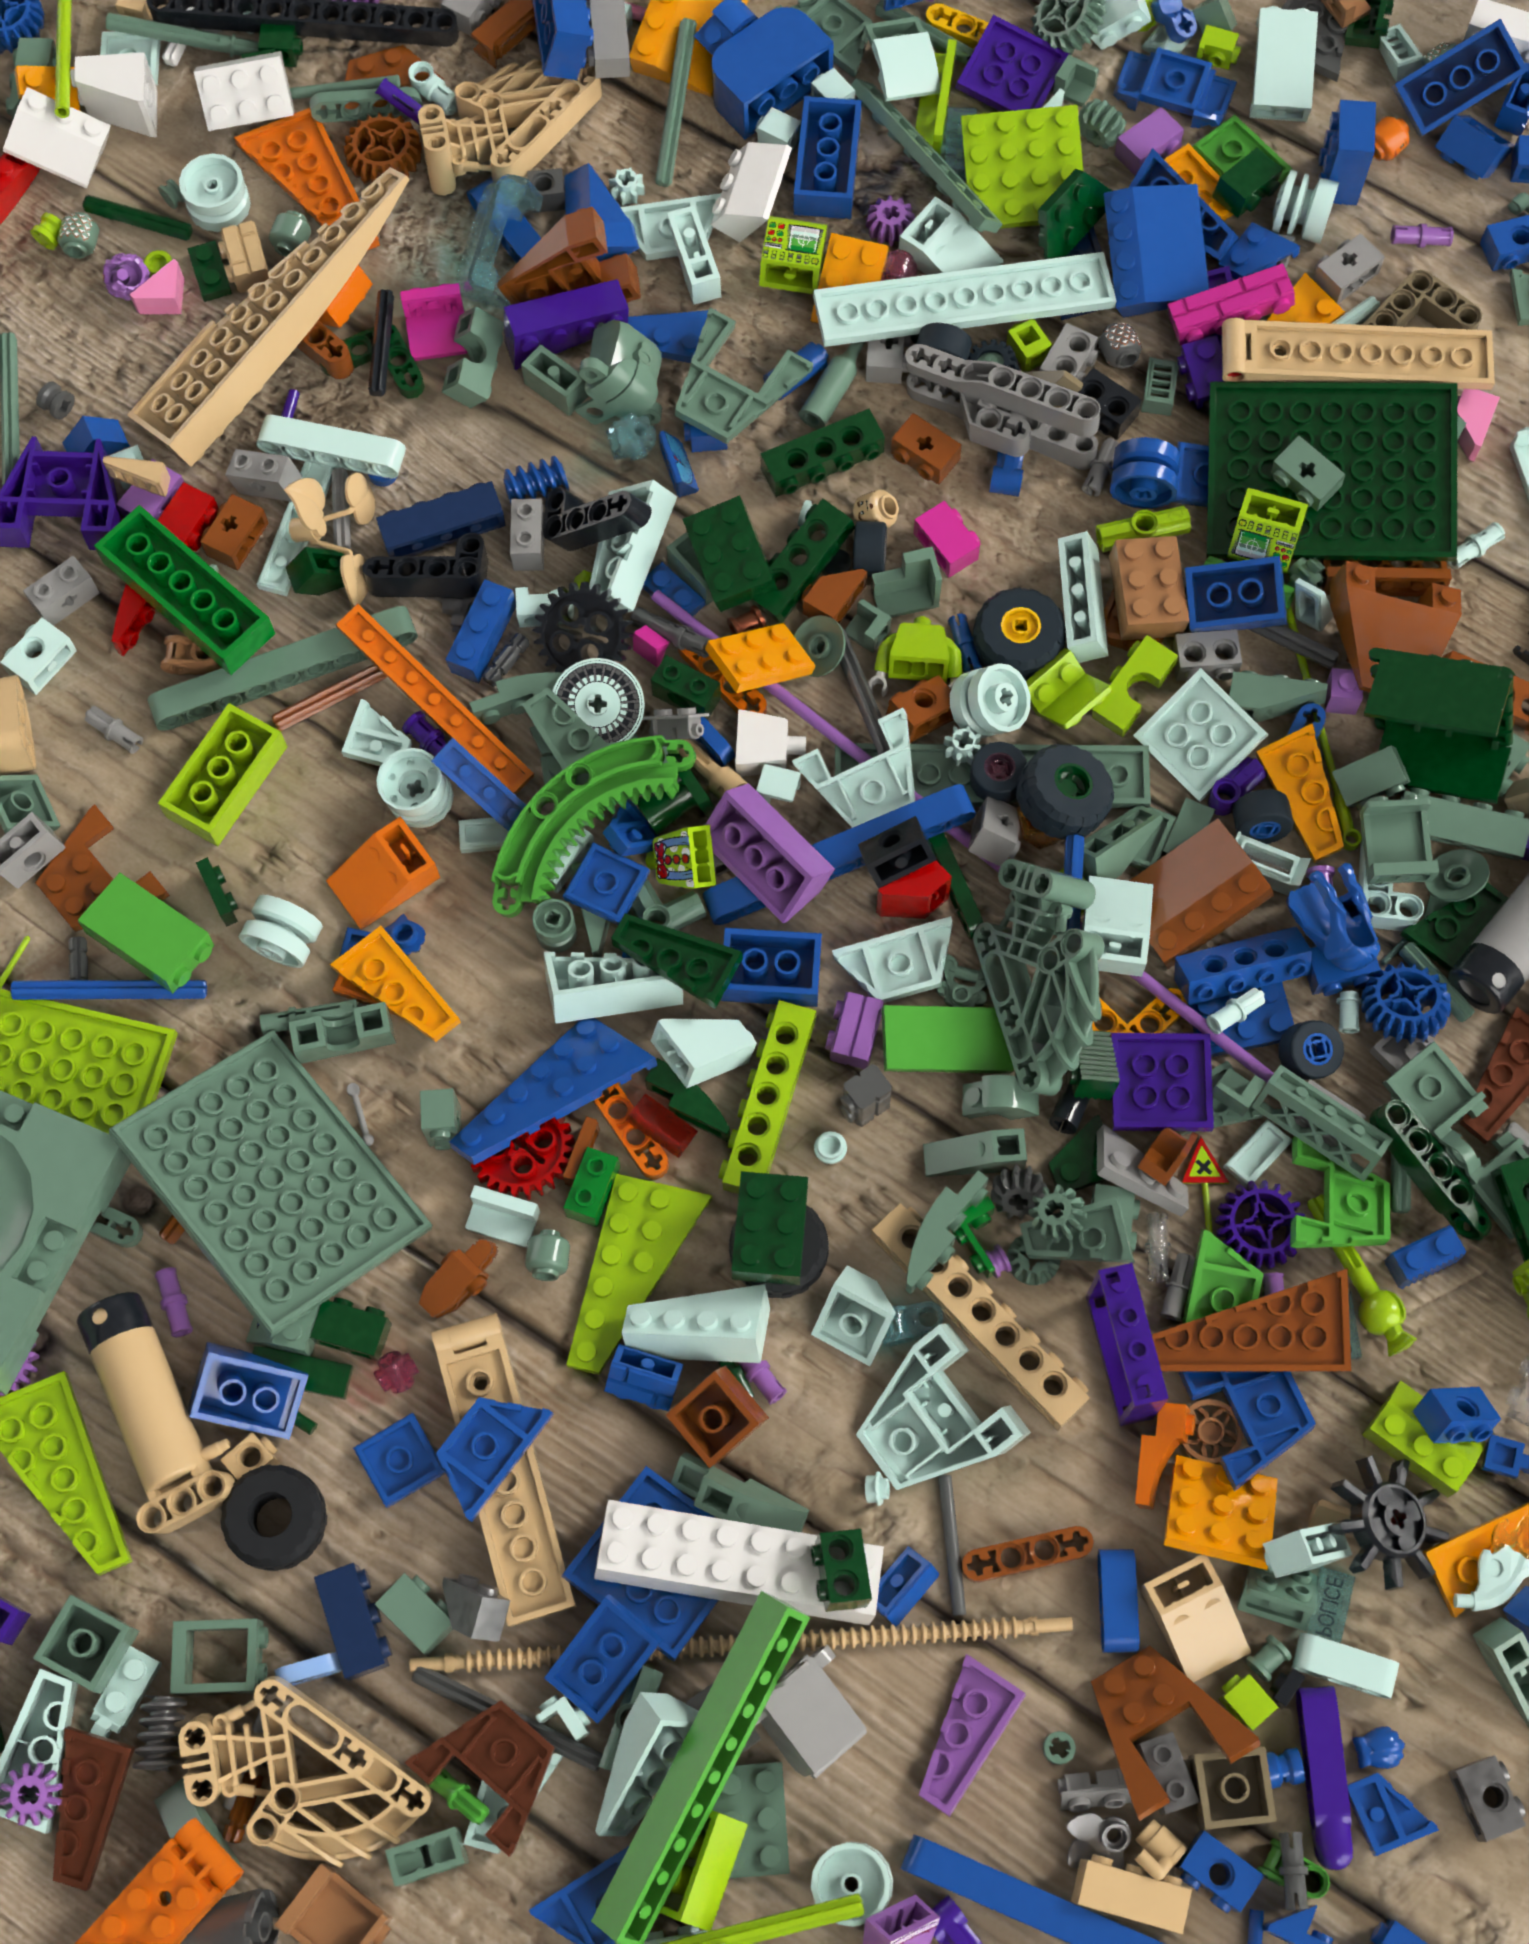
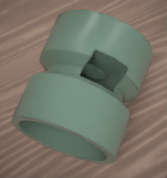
M559 899L545 900L536 907L533 912L532 921L541 947L555 953L564 952L572 947L577 938V928L571 907Z

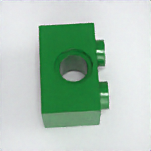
M587 1147L563 1207L566 1217L596 1228L598 1227L610 1197L616 1173L618 1174L621 1168L618 1157Z

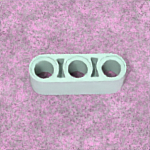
M1300 1633L1292 1668L1373 1696L1391 1699L1399 1663L1316 1635Z

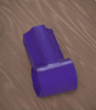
M1248 756L1226 777L1217 780L1213 785L1207 802L1208 807L1215 809L1214 814L1225 816L1232 813L1234 803L1266 779L1268 774L1264 770L1263 765L1256 758L1253 759ZM1218 794H1227L1231 800H1223Z
M949 1895L931 1908L940 1917L933 1935L939 1944H983L968 1926L967 1922L969 1921Z

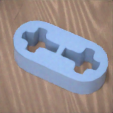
M337 1652L317 1656L274 1670L275 1676L285 1679L293 1686L342 1671Z

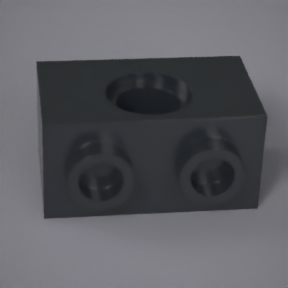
M916 816L858 844L864 863L878 889L937 860L929 839Z

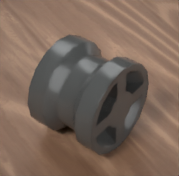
M53 381L46 383L40 389L36 398L37 406L43 410H49L51 416L58 420L66 417L71 412L75 403L74 395L68 391H62L60 385Z

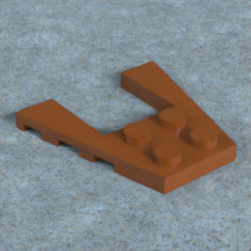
M1151 1646L1146 1647L1091 1681L1139 1821L1170 1801L1168 1795L1133 1745V1742L1187 1708L1191 1707L1230 1764L1260 1746V1739Z

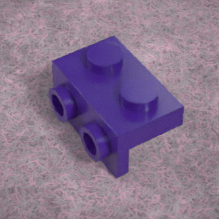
M1217 335L1182 344L1181 356L1177 357L1180 374H1186L1188 383L1185 384L1187 398L1189 402L1194 401L1196 409L1203 408V402L1209 400L1210 382H1225L1222 378V350Z

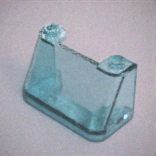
M507 174L489 183L484 188L455 279V284L459 283L461 295L501 309L511 305L498 289L497 283L502 276L498 275L493 263L507 218L521 222L523 215L527 211H540L544 197L529 179Z

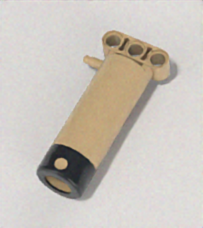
M137 1292L119 1293L104 1298L84 1309L78 1315L77 1325L148 1499V1502L143 1504L137 1512L136 1522L140 1530L151 1534H169L221 1507L237 1479L229 1472L213 1470L209 1461L231 1447L230 1441L223 1439L205 1448L203 1447L192 1418L189 1417V1411L142 1297ZM220 1478L222 1489L216 1495L213 1486L215 1481ZM189 1494L192 1504L186 1511L183 1503L185 1497ZM159 1510L161 1512L162 1519L160 1524L156 1527V1525L154 1524V1515Z

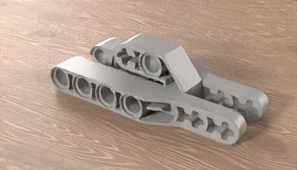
M915 344L906 351V368L910 372L907 377L908 395L916 401L954 414L962 419L970 441L1014 457L1023 456L1031 449L1076 469L1087 470L1091 468L1090 463L1096 459L1098 453V441L1094 434H1096L1099 428L1101 409L1100 404L1094 398L994 361L965 360L923 344ZM919 357H924V360H920L918 363L914 362V359L918 360ZM947 367H951V370H947L946 373L941 372V369L945 370ZM921 382L925 383V386L921 385L919 389L915 388V385H919ZM948 392L952 393V396L949 395L946 399L942 398V395H946Z

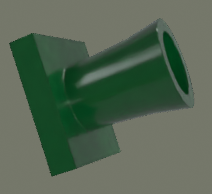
M668 753V754L666 755V756H674V757L677 759L678 763L682 762V759H683V758H682V756L680 755V753H679V754H669V753ZM690 769L678 772L677 783L679 784V792L676 793L674 799H670L666 792H664L662 800H658L654 793H651L650 801L646 802L643 796H640L638 799V807L658 836L671 823L697 804L708 819L715 809L712 801Z

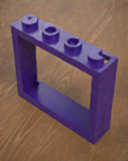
M1129 1263L1098 1270L1086 1294V1300L1119 1425L1121 1427L1152 1420L1169 1397L1133 1264ZM1094 1299H1105L1106 1306L1096 1308Z

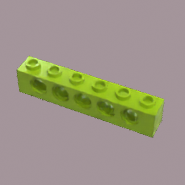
M781 1000L778 1001L776 1010L770 1009L765 1026L770 1029L767 1040L761 1038L757 1049L756 1057L761 1058L758 1069H751L747 1082V1087L751 1088L748 1100L742 1099L737 1117L742 1118L739 1129H733L730 1135L728 1148H731L732 1152L729 1161L723 1159L718 1178L723 1180V1190L739 1194L741 1171L770 1173L815 1026L816 1010ZM781 1034H789L794 1040L790 1044H781L777 1041V1038ZM778 1063L784 1066L785 1070L780 1074H772L767 1068L771 1064ZM764 1093H770L776 1099L772 1104L764 1105L758 1101V1098ZM755 1123H760L766 1127V1131L761 1135H753L748 1129ZM744 1154H752L757 1158V1161L751 1166H745L739 1162V1159Z

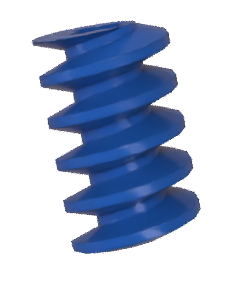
M555 455L551 456L550 466H548L544 459H540L539 469L532 462H529L526 473L520 465L516 466L515 476L509 469L504 470L503 481L510 506L511 499H525L527 494L531 499H536L538 491H540L544 498H547L548 489L551 488L553 490L556 487H560V485H563L567 491H570L563 465Z

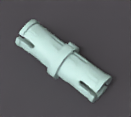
M1493 522L1481 532L1467 536L1465 541L1457 547L1456 561H1447L1448 565L1456 570L1469 560L1483 556L1489 547L1505 538V531L1502 526L1497 522Z

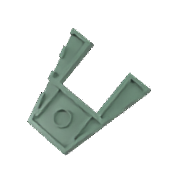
M710 307L675 408L674 416L728 444L812 371L813 363L787 349L758 393L710 368L709 365L735 329L736 321Z

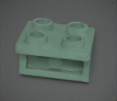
M1248 1566L1247 1576L1237 1602V1610L1305 1631L1310 1616L1315 1615L1318 1608L1317 1575L1308 1570L1275 1578L1274 1572L1269 1568L1264 1570Z

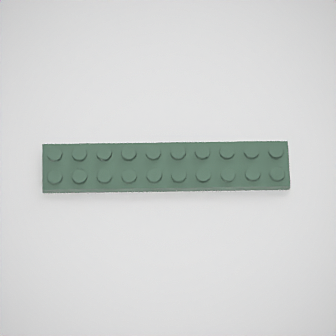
M855 743L872 758L878 756L874 743ZM910 744L914 791L924 798L950 786L962 784L973 807H981L984 800L978 797L971 787V765L968 762L960 763L956 766V761L952 757H945V750L948 747L944 744ZM961 744L960 747L965 748L966 744ZM977 744V745H980L981 747H983V746H985V745H987V744ZM1012 744L1021 750L1027 762L1039 750L1050 746ZM835 745V776L860 764ZM1073 745L1092 753V756L1100 760L1109 773L1114 790L1112 808H1134L1137 805L1150 807L1149 745ZM992 765L986 771L987 776L995 781H1006L1011 777V771L1001 765ZM1017 798L1008 803L1014 807H1020Z

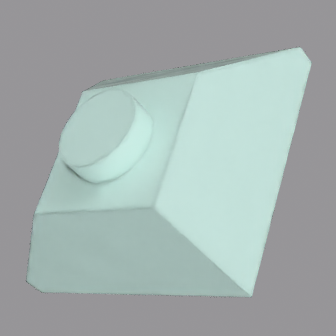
M847 1265L835 1281L811 1335L871 1366L896 1312L876 1280Z

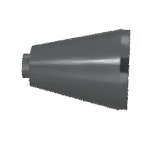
M259 1888L223 1897L180 1944H276L279 1930H272L273 1917H279L276 1896L272 1890Z

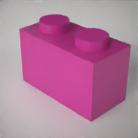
M945 501L915 519L913 534L924 548L933 546L937 563L948 578L978 560L981 545L978 536L974 531H969L965 527L959 512L955 508L951 509Z

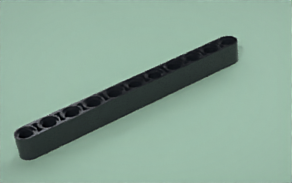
M146 0L154 21L187 28L260 33L261 24L295 25L298 36L442 47L454 45L459 38L457 17L454 12L444 8L337 0ZM189 7H195L192 10H186ZM218 9H223L221 12H214ZM251 11L250 14L243 15L244 12ZM276 13H279V14H280V15H278V16H276V17H271V15H273V14H276ZM301 16H308L305 19H299ZM330 18H337L334 21H327ZM358 20H365L363 23H355ZM386 22H394L391 25H384ZM415 24H421V25H422V26L416 27V28H415V27H412V26L415 25ZM443 26H449V27H450L449 29H445V30L440 29V28L443 27Z

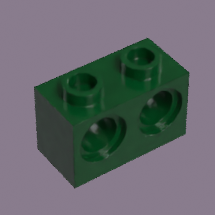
M852 1529L819 1533L815 1545H811L812 1564L814 1567H819L820 1580H816L818 1601H824L825 1612L866 1608L872 1600L862 1530ZM833 1546L841 1548L846 1558L843 1560L834 1559L829 1553V1548ZM837 1581L847 1583L851 1589V1594H839L834 1588V1583Z

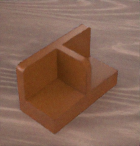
M1171 1128L1162 1129L1149 1146L1137 1167L1166 1186L1188 1155L1198 1134L1192 1132L1188 1139H1185Z

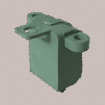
M614 319L606 324L600 323L594 329L590 357L584 358L581 361L579 376L586 381L585 392L592 399L576 406L575 412L593 425H597L614 416L621 420L628 418L634 420L637 418L642 423L649 425L659 423L661 421L662 406L656 402L659 394L657 379L662 362V353L656 344L628 323ZM598 408L603 414L598 416L592 415L587 412V409Z

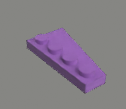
M967 1654L965 1655L962 1670L952 1694L946 1718H944L940 1730L941 1733L936 1748L933 1751L919 1792L921 1798L949 1817L1026 1696L1025 1692Z

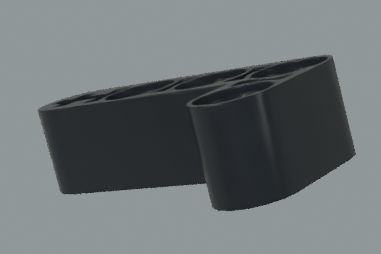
M556 487L549 493L546 499L543 535L547 540L563 549L574 551L642 528L648 523L652 511L648 503L626 490L585 503L584 500L564 488Z
M466 533L457 541L455 556H376L367 559L363 564L362 570L368 590L375 597H476L484 579L487 577L488 556L481 535Z

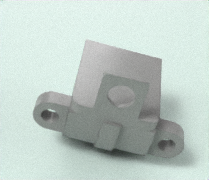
M828 1644L818 1649L810 1657L806 1654L791 1668L782 1672L756 1723L758 1725L761 1722L778 1749L796 1772L804 1777L810 1775L813 1779H816L867 1733L866 1726L823 1671V1668L836 1657Z

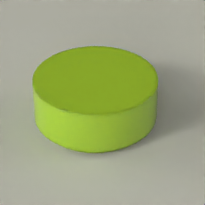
M156 250L145 257L143 262L149 269V278L172 260L167 252Z

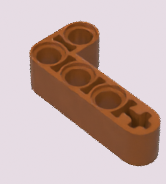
M318 320L297 345V348L318 366L320 364L324 366L331 377L345 379L354 370L348 346Z

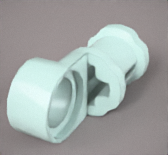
M425 61L412 64L408 71L411 86L416 88L428 102H434L442 107L446 116L456 113L455 92L445 85L444 80L434 73L433 67ZM419 72H426L430 75L425 81H418L414 78Z

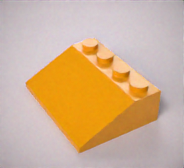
M650 0L629 54L633 72L670 83L680 22L683 18L695 20L697 32L713 15L712 11L724 0ZM742 0L747 6L749 0ZM694 38L687 89L712 97L713 56L696 38Z

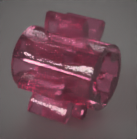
M392 1351L379 1359L378 1366L380 1369L373 1372L384 1392L391 1389L393 1393L398 1394L407 1391L413 1386L415 1380L412 1375L419 1373V1370L409 1353H405L402 1356L399 1351Z

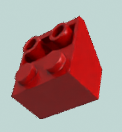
M937 861L917 869L878 889L876 913L880 917L926 919L949 899L952 876Z

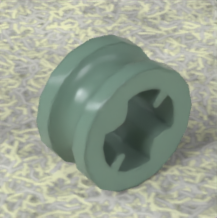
M168 179L166 181L167 185H160L158 191L165 202L171 208L176 209L179 201L182 203L185 201L180 192V187L172 179Z
M1057 1731L1046 1737L1042 1750L1049 1762L1062 1765L1068 1763L1073 1758L1076 1746L1069 1734ZM1054 1738H1057L1059 1742H1067L1069 1749L1064 1750V1752L1068 1753L1066 1757L1061 1759L1059 1754L1052 1755L1050 1753L1049 1747L1054 1746L1051 1743Z

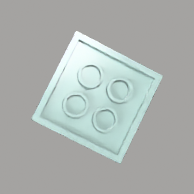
M1200 668L1133 736L1142 745H1149V752L1201 802L1211 792L1215 782L1226 777L1268 734Z

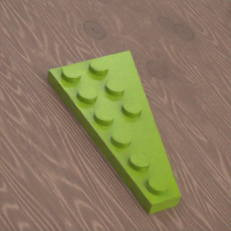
M616 1173L566 1364L568 1368L598 1375L601 1374L617 1349L618 1344L622 1341V1329L628 1305L645 1303L649 1295L651 1296L678 1254L679 1248L688 1234L692 1232L704 1209L708 1207L713 1199L712 1195Z
M62 1371L0 1397L1 1453L38 1501L51 1514L50 1516L70 1538L72 1544L95 1573L101 1576L133 1562L68 1373Z

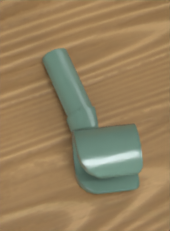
M1519 193L1515 196L1512 202L1508 204L1509 210L1515 215H1519L1524 210L1529 213V194Z

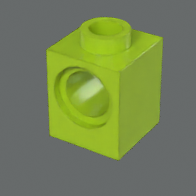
M1236 1674L1221 1687L1225 1693L1218 1700L1231 1715L1250 1731L1258 1727L1278 1708L1250 1674L1242 1678Z

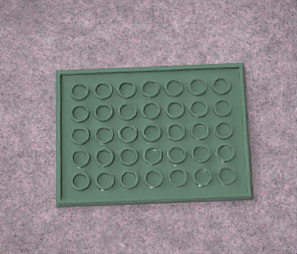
M274 1030L109 1128V1135L270 1338L429 1232L433 1226Z

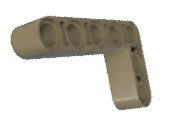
M1415 270L1407 276L1363 325L1405 327L1418 314L1437 328L1477 330L1482 320V312L1478 306L1425 270Z

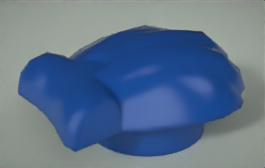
M402 914L395 922L384 928L406 955H410L412 952H419L421 945L425 942L426 932L417 923L409 921L405 914Z
M1377 1727L1363 1737H1352L1360 1769L1368 1766L1382 1769L1394 1768L1399 1765L1400 1760L1404 1756L1402 1751L1405 1743L1399 1738V1734L1390 1727Z

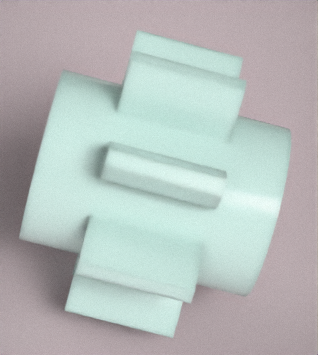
M632 168L616 170L615 178H609L612 197L618 199L622 206L625 204H637L638 195H645L642 174L636 175Z
M969 725L966 729L962 728L959 730L954 726L953 736L944 737V745L948 747L945 750V757H952L956 761V766L965 762L971 765L974 758L973 754H976L981 748L980 745H977L981 740V734L974 735ZM961 744H966L965 748H961Z

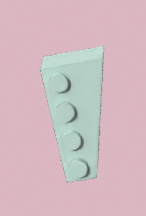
M39 1669L0 1757V1787L3 1783L14 1785L8 1773L11 1770H15L22 1776L21 1768L24 1763L30 1764L32 1772H34L38 1763L45 1764L43 1777L51 1770H55L57 1775L50 1781V1784L61 1783L62 1759L65 1758L66 1746L64 1732L66 1727H71L78 1683L47 1669ZM37 1786L24 1789V1792L28 1793L23 1795L26 1802L33 1800L37 1802L39 1796H35V1794L39 1793ZM0 1789V1799L10 1797V1792ZM53 1791L52 1796L58 1797L59 1791ZM11 1803L0 1805L1 1817L8 1819L5 1814L13 1807ZM48 1804L55 1816L56 1805ZM20 1812L8 1820L18 1823ZM40 1812L41 1824L34 1826L29 1815L28 1821L24 1825L47 1834L52 1832L54 1816L48 1819Z

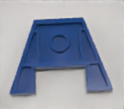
M1178 1372L1191 1401L1220 1391L1224 1392L1249 1444L1248 1448L1227 1454L1220 1459V1463L1234 1492L1311 1432L1316 1425L1291 1372Z

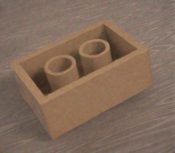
M1177 537L1115 540L1109 555L1121 640L1144 639L1146 635L1151 638H1166L1184 633L1189 623V614Z

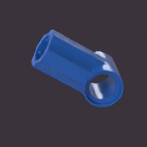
M1001 452L997 453V463L993 466L989 492L1019 497L1024 471L1022 470L1024 455L1014 457Z

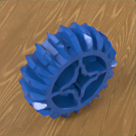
M0 0V54L4 50H8L12 54L13 50L18 47L19 38L40 37V29L44 28L43 19H45L40 0Z
M1402 961L1397 968L1388 964L1384 971L1380 970L1374 977H1369L1365 989H1363L1361 1009L1365 1013L1366 1023H1373V1032L1382 1030L1384 1039L1390 1035L1395 1037L1397 1044L1402 1039H1407L1411 1045L1415 1038L1423 1043L1428 1039V1035L1435 1038L1439 1029L1443 1030V1027H1445L1447 1017L1450 1016L1451 994L1447 993V983H1439V974L1430 976L1428 967L1421 971L1417 969L1415 963L1410 968L1405 967ZM1388 992L1391 993L1388 999L1382 1000L1381 997ZM1430 1006L1431 1010L1422 1014L1421 1011H1423L1424 1007Z

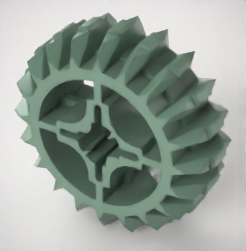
M1040 0V4L1033 7L1036 14L1031 18L1034 24L1032 30L1037 37L1049 42L1051 48L1056 49L1058 47L1065 53L1072 55L1074 49L1082 51L1084 43L1091 44L1090 38L1093 34L1099 35L1097 27L1104 24L1101 17L1107 13L1104 7L1106 2L1105 0Z

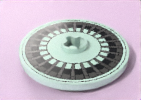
M592 658L577 662L561 674L553 688V692L578 717L596 731L606 743L630 740L642 722L645 707L642 688L635 676L627 668L615 661ZM596 697L601 698V703L607 705V707L601 708L600 713L594 712V707L589 706V703H593Z

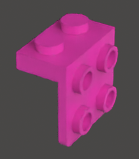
M445 283L435 287L412 288L407 291H400L406 319L409 349L414 361L468 353L463 346L454 342L459 316L464 313L459 283Z

